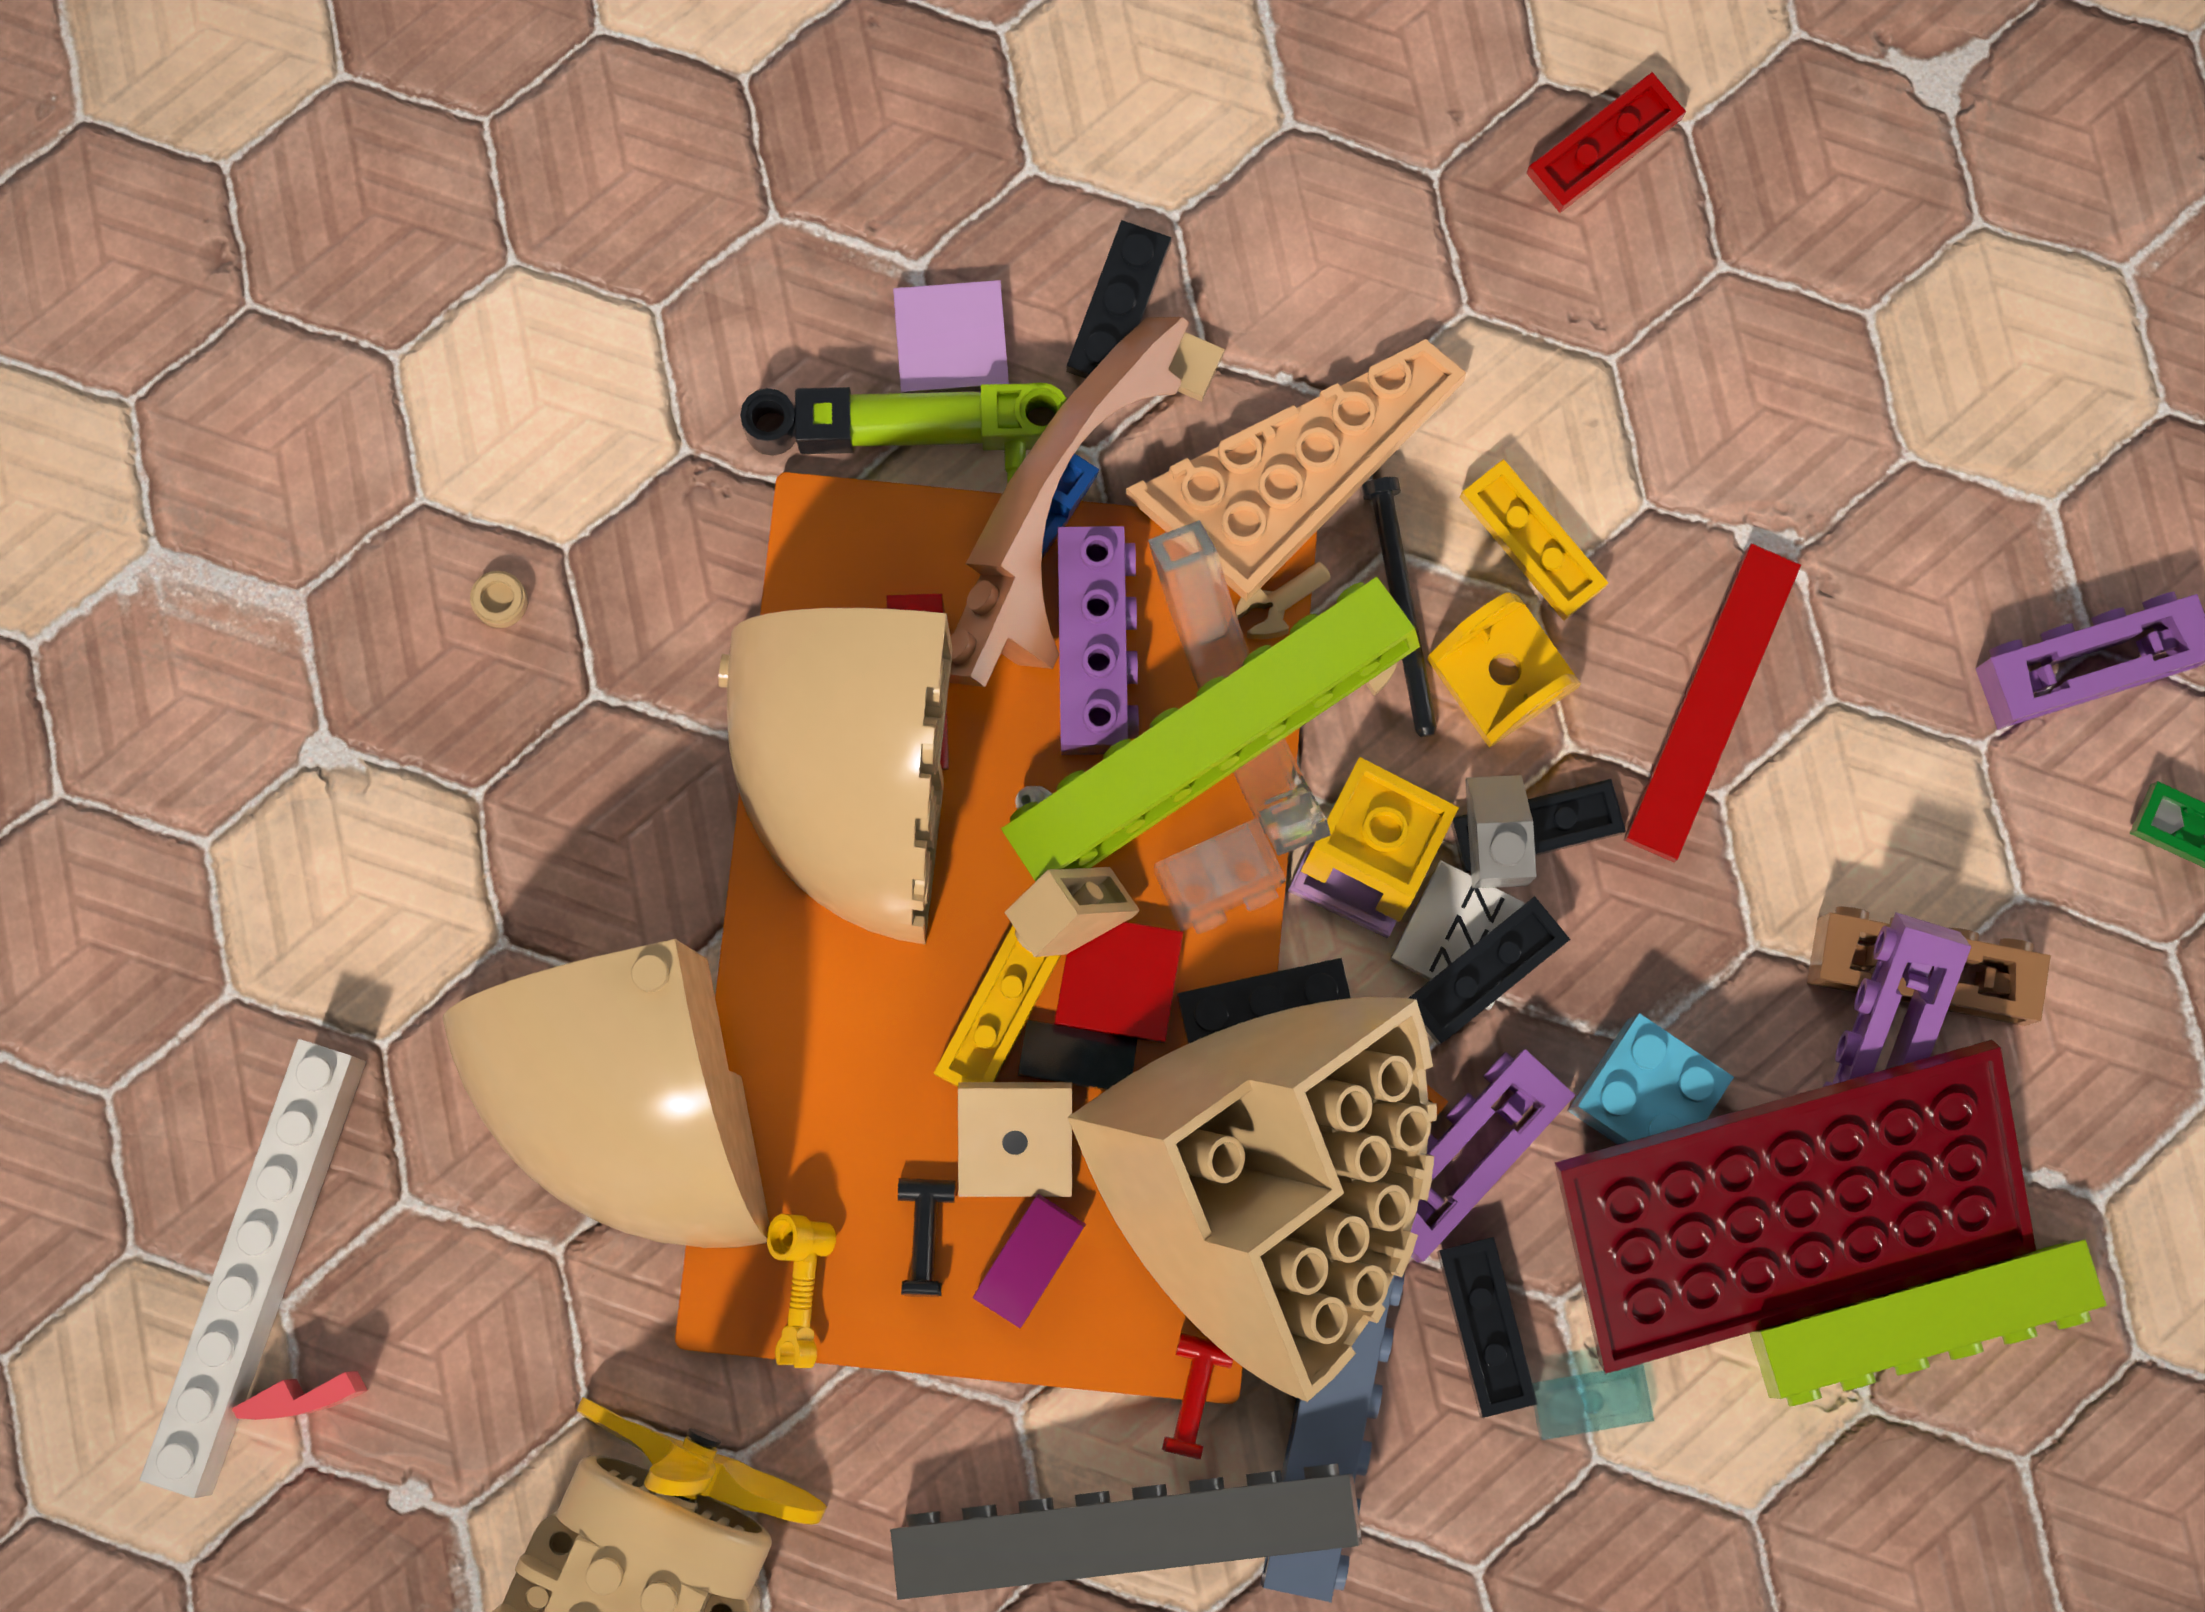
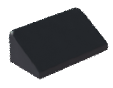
M1027 1020L1018 1076L1053 1082H1072V1085L1106 1091L1133 1073L1138 1039Z

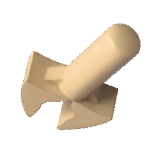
M1317 562L1275 591H1265L1260 588L1247 602L1241 597L1236 608L1235 621L1248 614L1251 609L1271 607L1268 612V618L1248 630L1247 638L1271 639L1288 634L1289 626L1283 620L1285 610L1330 580L1329 570L1324 564Z

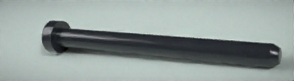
M1377 478L1367 481L1361 486L1364 500H1372L1389 593L1415 627L1420 647L1404 657L1402 663L1415 732L1420 737H1428L1435 734L1437 725L1394 502V496L1401 493L1399 478Z

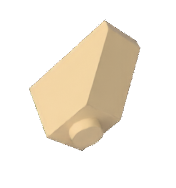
M1110 867L1047 870L1004 913L1015 927V935L1019 943L1031 952L1034 957L1068 954L1133 918L1140 910Z

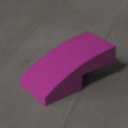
M1038 1194L972 1298L1018 1328H1021L1086 1224Z

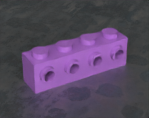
M1124 526L1058 527L1061 755L1105 754L1117 742L1139 736L1138 705H1127V684H1138L1137 651H1126V630H1137L1136 597H1126L1125 576H1136L1135 543H1125Z

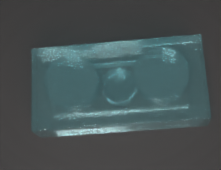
M1643 1364L1607 1374L1600 1370L1532 1382L1538 1403L1533 1405L1540 1440L1654 1421Z

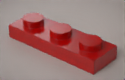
M1651 72L1529 165L1526 174L1557 211L1561 213L1680 122L1686 110L1657 76Z

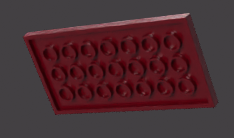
M1992 1039L1555 1162L1597 1356L1605 1374L2036 1251L2001 1047Z

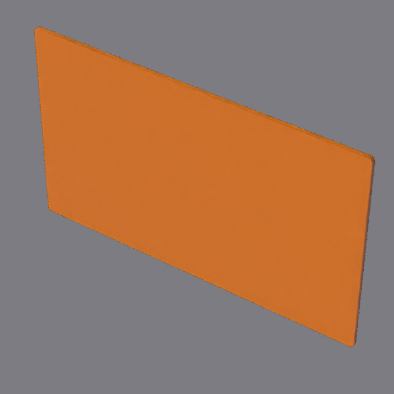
M791 472L781 473L775 483L760 615L815 608L887 609L886 595L942 594L951 637L967 605L969 592L976 585L981 575L969 567L966 562L1003 493ZM1081 501L1065 527L1124 526L1125 543H1135L1136 576H1125L1126 597H1136L1137 630H1126V651H1137L1138 684H1127V705H1138L1139 736L1150 729L1151 722L1160 713L1174 707L1180 709L1197 697L1198 690L1205 683L1219 676L1228 677L1244 666L1243 662L1250 653L1264 645L1274 646L1290 635L1291 628L1299 620L1310 615L1312 592L1285 610L1283 620L1289 626L1288 634L1271 639L1247 638V631L1257 624L1264 622L1268 618V612L1271 607L1251 609L1248 614L1235 621V612L1241 596L1137 506ZM1317 531L1261 587V590L1275 591L1315 564ZM1057 537L1041 561L1045 611L1051 634L1059 652L1053 669L1017 665L1003 654H1000L986 687L949 682L947 697L949 770H942L944 788L926 945L897 940L868 931L842 919L817 903L790 879L770 855L753 827L739 793L715 1000L728 1069L742 1076L769 1224L780 1214L803 1215L812 1222L830 1223L836 1233V1244L831 1254L828 1256H817L815 1279H813L815 1284L812 1291L814 1294L812 1296L813 1301L811 1302L810 1327L814 1331V1342L817 1348L815 1363L1183 1399L1192 1359L1175 1355L1180 1333L1210 1339L1189 1320L1164 1292L1128 1243L1097 1188L1073 1129L1072 1197L1045 1198L1086 1224L1021 1328H1018L972 1298L1035 1197H958V1087L934 1075L936 1067L1013 925L1004 912L1035 883V880L1001 830L1002 827L1010 823V817L1017 810L1015 800L1018 792L1027 786H1041L1054 793L1057 791V785L1066 776L1079 770L1086 772L1104 760V754L1061 755ZM1300 728L1091 867H1110L1140 911L1133 918L1125 922L1183 931L1165 1044L1138 1039L1133 1073L1158 1058L1187 1045L1177 993L1278 971ZM1066 954L1061 955L1027 1020L1054 1024ZM1027 1021L994 1082H1053L1018 1076ZM1072 1085V1114L1105 1092V1090ZM899 1178L956 1181L955 1203L937 1202L934 1281L942 1283V1296L913 1297L901 1295L902 1281L911 1280L915 1201H898ZM767 1243L734 1248H702L686 1245L675 1333L676 1345L680 1349L688 1351L775 1359L776 1345L782 1336L783 1328L788 1324L794 1261L775 1259L770 1254ZM1233 1360L1231 1369L1214 1365L1205 1402L1233 1404L1239 1399L1242 1378V1366Z

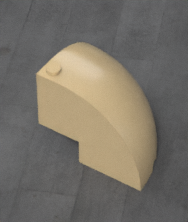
M815 608L769 613L752 617L739 623L734 627L731 634L730 653L722 654L719 687L727 688L729 751L736 785L747 815L761 842L779 867L799 888L817 903L842 919L868 931L893 939L926 945L944 788L940 758L953 653L947 613L882 608Z
M672 939L587 958L516 978L476 993L458 1002L444 1013L443 1023L453 1061L462 1084L483 1123L509 1157L532 1180L558 1200L597 1222L627 1234L663 1244L670 1243L702 1248H734L767 1243V1231L770 1224L742 1076L728 1069L707 958L678 940Z
M1363 997L1326 1001L1279 1011L1236 1024L1158 1058L1130 1074L1068 1116L1070 1125L1097 1188L1128 1243L1164 1292L1205 1336L1224 1353L1261 1380L1286 1394L1306 1402L1312 1399L1336 1377L1356 1354L1351 1346L1368 1322L1378 1323L1386 1310L1382 1303L1387 1296L1394 1275L1403 1276L1416 1244L1418 1235L1412 1233L1411 1229L1419 1199L1427 1201L1431 1187L1435 1156L1426 1153L1428 1138L1431 1132V1122L1437 1119V1103L1428 1102L1426 1069L1433 1067L1427 1032L1416 999Z

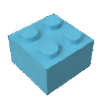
M1639 1013L1626 1021L1575 1098L1568 1112L1619 1145L1707 1120L1734 1076Z

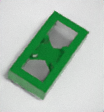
M2159 781L2151 784L2129 834L2205 868V803Z

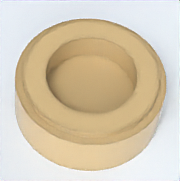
M491 571L482 575L474 583L470 593V603L474 613L483 623L494 628H506L514 625L523 617L528 606V596L524 586L514 575L505 571Z

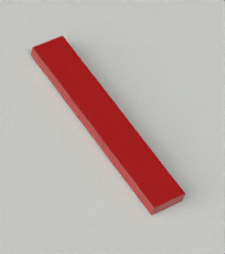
M1752 543L1747 547L1623 841L1673 863L1678 860L1801 564Z

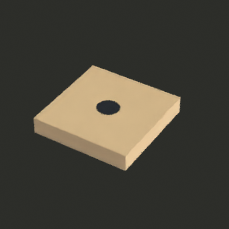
M958 1082V1197H1036L1038 1194L1043 1197H1072V1127L1068 1120V1116L1072 1114V1082Z

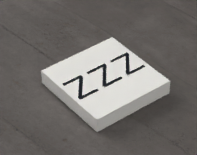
M1440 860L1390 961L1431 980L1525 903L1497 888H1472L1471 875ZM1494 1002L1485 1009L1490 1010Z

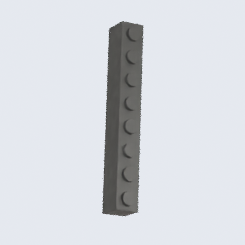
M1336 1463L1303 1467L1305 1479L1282 1482L1281 1470L1246 1474L1247 1486L1224 1488L1223 1477L1189 1481L1190 1493L1167 1495L1166 1484L1132 1488L1133 1500L1110 1502L1109 1491L1077 1494L1075 1495L1076 1506L1054 1509L1052 1497L1019 1501V1513L997 1516L996 1504L962 1508L963 1520L941 1522L940 1511L906 1515L907 1527L890 1529L897 1600L1360 1546L1362 1544L1353 1473L1340 1475L1339 1466Z

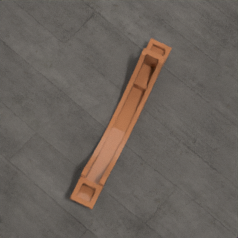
M1147 317L1125 336L1059 408L1008 482L966 562L969 567L981 575L976 585L969 592L967 605L954 633L951 635L953 653L950 683L986 687L1000 654H1003L1017 665L1053 669L1059 652L1051 634L1045 611L1041 573L1043 538L1052 498L1072 456L1088 435L1106 418L1121 408L1141 399L1162 395H1176L1182 380L1168 369L1188 327L1189 322L1185 318Z

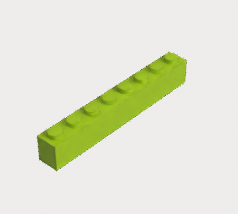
M1375 577L1366 584L1363 582L1353 584L1339 595L1335 605L1320 615L1310 614L1299 620L1291 628L1289 636L1272 647L1271 645H1264L1254 650L1244 660V666L1228 677L1219 676L1211 679L1198 690L1195 699L1180 709L1174 707L1160 713L1151 722L1150 729L1134 740L1124 739L1117 742L1105 752L1104 760L1086 772L1079 770L1066 776L1057 785V791L1040 803L1034 801L1020 807L1010 817V823L1002 827L1001 830L1035 882L1050 869L1091 868L1418 649L1420 645L1415 627L1378 577Z

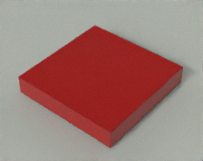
M1124 922L1066 954L1054 1024L1165 1044L1183 931Z

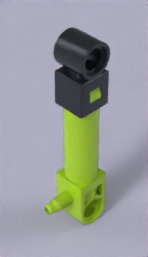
M1042 382L981 384V392L851 394L850 387L797 388L795 390V405L792 404L787 395L779 390L766 388L757 390L746 398L742 404L740 417L747 440L751 446L758 452L771 456L785 453L793 447L795 442H797L800 454L854 453V446L982 444L983 451L1004 450L1005 471L1007 472L1008 483L1025 459L1026 450L1032 449L1048 426H1038L1031 423L1027 418L1029 412L1038 407H1046L1056 414L1067 399L1060 389L1052 384ZM767 413H778L784 417V421L775 431L765 432L756 428L760 417Z

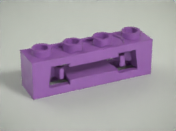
M2175 592L2165 593L2144 601L2142 604L2145 610L2126 615L2123 607L2093 617L2091 620L2094 626L2075 631L2072 623L2065 624L2040 634L2043 642L2024 647L2021 639L1990 649L1991 658L1977 667L1976 672L1997 730L2205 665V613L2198 594L2177 599ZM2154 629V632L2136 641L2141 655L2140 658L2069 679L2051 690V693L2034 698V692H2042L2057 683L2052 665L2126 643L2143 632V630ZM2162 652L2167 653L2168 657L2156 661L2153 660L2152 656ZM2041 663V668L2031 672L2028 671V666Z
M1895 912L1891 926H1883L1878 934L1874 947V958L1878 959L1871 980L1864 978L1858 988L1854 1008L1859 1013L1852 1031L1845 1030L1840 1037L1835 1055L1836 1062L1840 1064L1833 1083L1827 1081L1823 1087L1874 1072L1902 997L1898 989L1901 978H1904L1906 981V987L1915 989L1885 1069L1931 1056L1971 949V945L1961 932Z
M1526 1049L1517 1053L1514 1058L1507 1052L1503 1053L1483 1075L1490 1082L1476 1099L1467 1093L1446 1115V1118L1452 1125L1439 1140L1430 1133L1426 1154L1435 1156L1433 1180L1495 1113L1491 1106L1507 1089L1514 1094L1497 1110V1113L1510 1125L1515 1122L1517 1123L1531 1106L1537 1109L1518 1131L1512 1129L1510 1132H1506L1447 1196L1446 1199L1451 1205L1430 1228L1425 1223L1435 1210L1440 1208L1445 1200L1431 1187L1428 1200L1419 1199L1411 1229L1412 1233L1418 1235L1411 1256L1417 1263L1424 1262L1574 1098L1575 1094Z

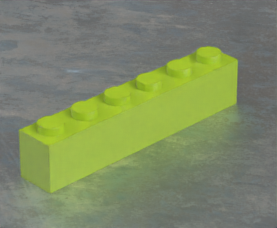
M2086 1239L2072 1240L1749 1334L1769 1398H1787L1789 1406H1796L1822 1398L1819 1388L1840 1382L1843 1391H1848L1876 1383L1874 1372L1894 1367L1897 1376L1929 1368L1928 1357L1944 1352L1949 1353L1950 1360L1984 1352L1983 1341L2002 1336L2004 1345L2032 1339L2038 1336L2035 1326L2052 1321L2056 1322L2058 1329L2081 1325L2092 1321L2089 1311L2105 1307L2107 1304Z

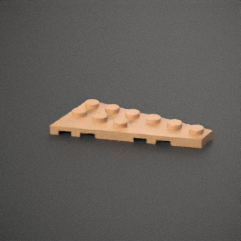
M1425 339L1369 367L1367 373L1341 386L1337 383L1321 391L1319 397L1297 408L1295 405L1286 408L1220 441L1218 447L1192 460L1186 458L1170 466L1168 472L1146 483L1142 480L1126 488V498L1247 602L1464 383L1466 372Z

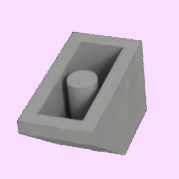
M1522 775L1467 777L1465 783L1472 888L1528 886L1537 877L1533 819Z

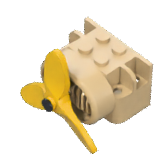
M582 1397L576 1410L577 1412L619 1439L641 1450L650 1460L652 1466L650 1470H646L639 1466L605 1456L592 1455L583 1458L574 1472L559 1509L541 1521L534 1531L525 1553L520 1556L515 1567L516 1574L503 1603L492 1612H759L761 1599L755 1582L772 1544L770 1534L755 1520L721 1502L746 1511L764 1513L784 1520L809 1525L818 1524L822 1520L827 1508L826 1505L817 1497L796 1485L754 1469L739 1460L716 1454L718 1451L716 1448H719L721 1441L712 1435L689 1428L688 1436L685 1437L683 1442L643 1425L628 1421L607 1408Z

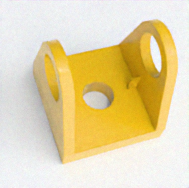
M1510 592L1498 596L1471 614L1427 658V661L1489 748L1578 689L1581 685V682L1519 595ZM1497 658H1507L1513 661L1518 668V680L1511 685L1496 683L1489 673L1490 663Z

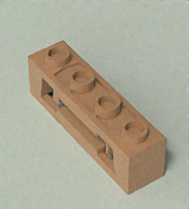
M1839 906L1836 907L1835 913L1830 912L1818 918L1807 984L1857 993L1863 979L1871 980L1873 973L1850 969V966L1861 967V970L1870 971L1871 968L1876 967L1878 959L1874 958L1875 945L1867 947L1857 943L1858 941L1875 944L1882 927H1890L1894 917L1890 918V924L1868 920L1869 912L1866 910ZM1949 928L1961 932L1971 945L1964 968L1981 964L2000 968V972H1996L1994 968H1986L1984 971L1976 972L1974 985L1958 982L1948 1011L2021 1026L2040 1022L2042 1020L2051 955L2033 952L2034 944L2031 942L2003 938L2000 939L1999 945L1978 941L1979 933L1975 931ZM1901 978L1898 986L1902 994L1900 1002L1910 1004L1915 989L1906 987V981L1904 978ZM1991 992L1995 994H2000V998L1981 995L1978 993Z

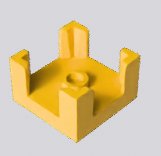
M1359 757L1301 872L1325 883L1333 868L1383 893L1376 906V910L1400 922L1412 903L1459 807Z

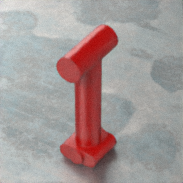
M1180 1333L1175 1355L1192 1359L1174 1437H1164L1162 1450L1201 1460L1204 1446L1196 1444V1439L1213 1367L1217 1365L1231 1369L1233 1359L1211 1340Z

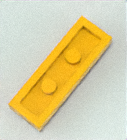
M1504 459L1461 492L1459 498L1563 621L1608 585V581Z
M1012 925L936 1067L934 1075L957 1087L958 1082H994L1061 955L1034 957L1031 952L1019 943L1015 935V927Z

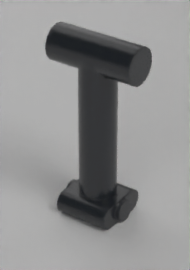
M899 1178L898 1201H915L911 1280L902 1281L901 1295L913 1297L942 1296V1283L934 1281L937 1202L955 1203V1180Z

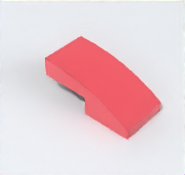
M358 1371L344 1372L304 1394L297 1379H287L238 1404L232 1410L237 1419L258 1420L291 1417L336 1406L368 1390Z

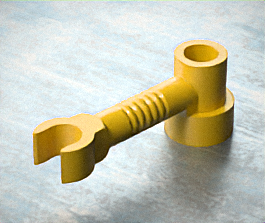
M777 1215L771 1221L767 1231V1246L770 1254L777 1260L794 1261L788 1324L783 1328L782 1336L775 1349L777 1365H794V1368H812L816 1362L817 1348L814 1342V1331L810 1327L811 1302L813 1301L812 1296L814 1294L812 1291L815 1284L813 1279H815L817 1256H828L836 1244V1233L830 1223L812 1222L803 1215Z

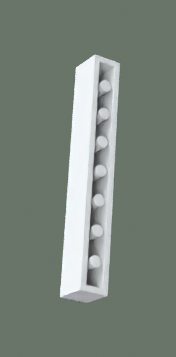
M298 1039L139 1481L191 1498L213 1494L239 1421L232 1408L246 1401L366 1061Z

